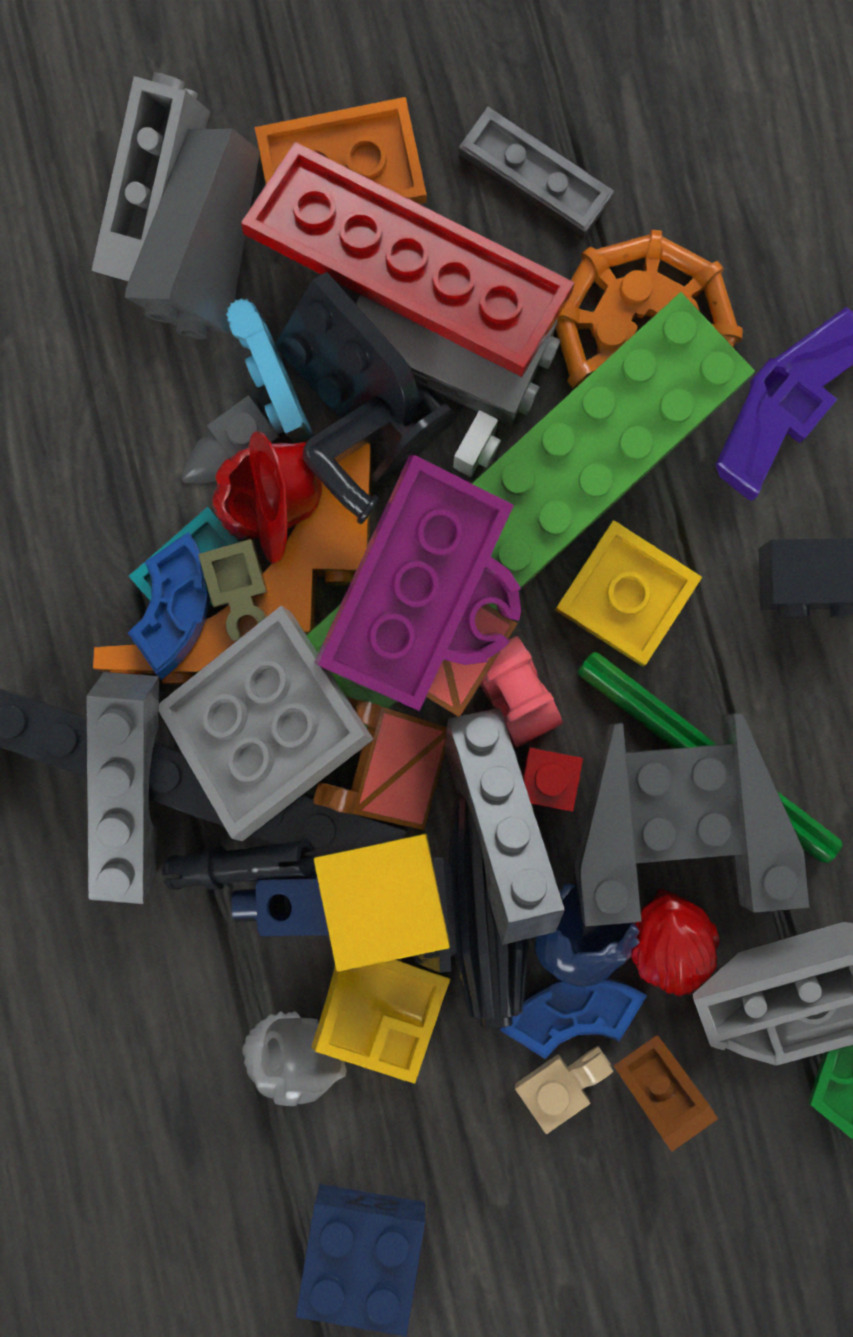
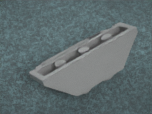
M841 922L738 952L693 993V999L710 1046L721 1050L727 1048L742 1056L777 1066L853 1045V923Z

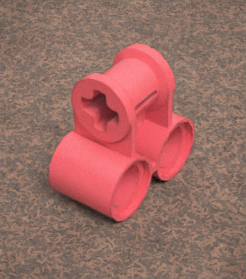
M518 636L508 639L510 642L500 651L480 684L494 709L501 708L511 743L515 749L563 724L551 692H548L546 687L540 682L532 661L533 658Z

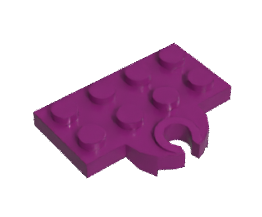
M410 455L314 663L420 711L443 660L463 665L488 662L487 659L504 649L510 640L499 633L482 634L479 632L475 624V616L479 608L487 603H492L498 608L502 617L520 620L521 606L518 590L521 587L509 569L490 557L514 505L416 455Z

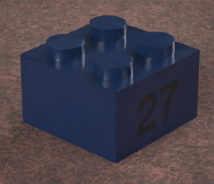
M320 1184L314 1204L296 1317L407 1336L425 1225V1202Z

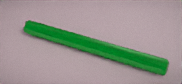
M593 652L580 666L578 674L581 678L673 749L717 745L601 654ZM778 792L802 848L820 862H831L843 846L841 839Z

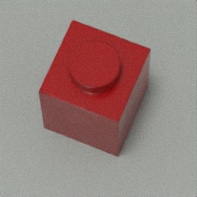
M530 747L526 748L521 774L531 804L573 812L583 758Z

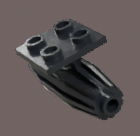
M454 798L448 863L444 862V857L431 856L450 948L410 956V961L440 973L451 972L450 957L455 954L469 1017L480 1019V1026L483 1028L508 1027L513 1025L512 1016H518L523 1013L529 940L524 939L502 945L487 895L485 865L476 825L465 798Z

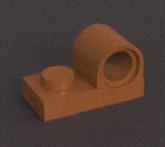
M658 1035L613 1065L671 1152L718 1120L708 1102Z

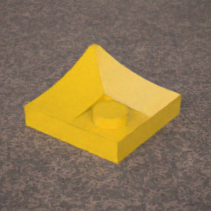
M397 959L337 972L335 965L325 1005L311 1048L315 1052L415 1084L450 979Z

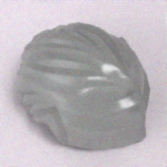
M280 1011L276 1015L270 1013L265 1020H260L255 1028L249 1032V1035L246 1036L245 1044L242 1047V1054L245 1057L244 1065L247 1068V1074L256 1084L257 1090L262 1095L274 1099L275 1104L296 1106L297 1104L315 1102L335 1082L346 1076L347 1070L344 1061L315 1052L311 1048L319 1024L318 1019L301 1018L295 1011L292 1013L288 1012L287 1014Z

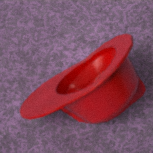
M255 431L250 437L249 460L255 483L259 539L266 559L272 564H276L281 561L285 552L287 529L311 516L318 506L322 494V485L319 478L304 461L302 452L306 442L271 444L264 433Z

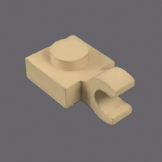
M599 1046L585 1053L568 1067L560 1055L557 1054L515 1083V1090L543 1131L548 1134L590 1105L589 1097L583 1089L602 1081L613 1072V1069L610 1067V1062Z

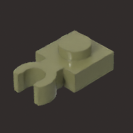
M251 539L198 554L213 607L226 604L230 606L231 612L227 617L226 629L233 641H237L242 637L239 630V622L244 616H253L258 624L267 617L264 610L255 606L253 599L254 596L268 593L255 545Z

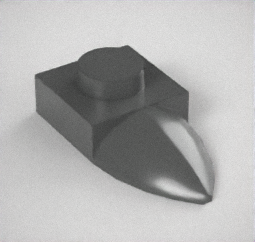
M249 395L207 425L209 431L197 442L190 452L184 465L181 479L184 483L190 484L215 482V475L226 459H230L238 451L249 448L250 437L255 431L264 433L271 443L281 442L278 434Z

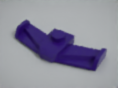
M845 307L776 358H769L750 381V392L715 464L719 476L746 499L753 501L758 496L786 433L800 444L837 401V398L823 387L853 366V312L849 308Z

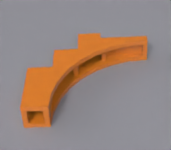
M367 443L338 463L356 484L371 496L372 450L371 445ZM322 482V494L317 508L309 518L296 524L286 541L285 552L281 561L271 564L263 573L268 593L253 597L255 606L264 610L267 616L280 606L291 611L306 635L315 628L317 576H325V584L350 586L370 540V515L363 524L357 523V517L348 511ZM229 605L216 615L205 620L200 636L192 650L170 674L162 679L163 684L183 685L236 642L230 638L226 629L227 617L231 612ZM251 615L244 616L239 622V630L242 637L258 624L257 620ZM136 644L94 647L93 669L135 675L156 674Z

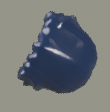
M570 883L564 884L563 889L559 893L565 910L556 932L535 937V952L541 965L559 980L578 987L597 985L632 956V949L640 943L636 939L640 931L634 923L585 926L579 918L577 887Z

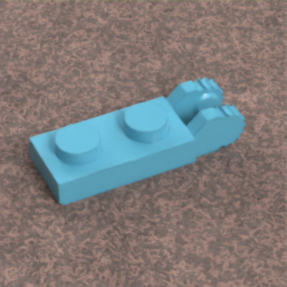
M241 298L238 301L235 299V302L230 303L231 306L227 308V321L230 323L229 326L235 338H238L241 345L250 349L252 356L245 358V362L256 386L259 388L265 385L272 402L264 407L277 434L285 432L294 443H301L310 439L313 432L280 353L275 346L270 330L265 323V319L248 299L243 300Z

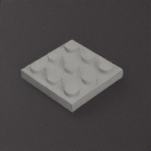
M283 606L277 608L159 703L160 715L231 839L239 841L245 840L373 740L330 671L314 663L318 655L316 649L292 612Z

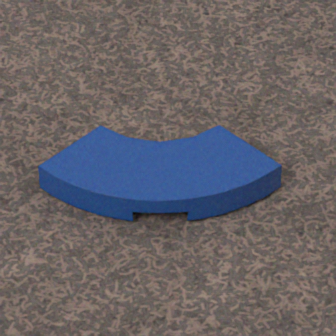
M189 532L145 561L152 579L151 601L143 618L128 632L161 680L170 674L192 650L203 629L209 608L210 594L198 556L201 551Z
M608 978L597 985L586 987L573 986L560 980L550 983L525 997L523 1013L518 1016H512L513 1025L499 1028V1030L544 1059L560 1043L577 1035L600 1034L619 1042L647 995L633 986Z

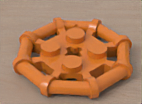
M652 229L649 235L599 249L588 247L580 254L582 261L571 279L574 282L572 294L559 314L555 328L558 339L561 340L560 346L570 376L567 382L573 389L577 388L636 333L637 325L631 321L633 318H643L645 315L653 318L680 292L699 310L698 304L693 298L704 290L714 320V324H712L714 328L732 347L736 343L741 342L743 336V328L737 326L721 274L724 271L722 265L718 261L711 263L663 237L661 230ZM645 258L643 271H631L625 277L619 279L615 278L609 268ZM660 260L692 276L693 279L684 287L658 273ZM593 281H595L605 291L594 312L579 309ZM577 329H590L592 337H595L597 343V355L587 361Z

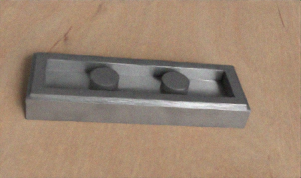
M490 107L486 108L459 146V155L583 239L614 194V190Z

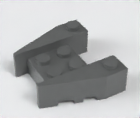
M743 713L721 715L724 744L626 753L623 724L607 725L594 789L587 809L583 836L575 860L579 918L585 926L641 922L636 863L735 855L740 905L752 912L809 908L803 848Z

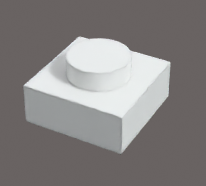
M480 410L478 411L454 455L453 468L472 477L478 464L485 468L488 467L501 442L500 439L494 436L498 423L496 418Z

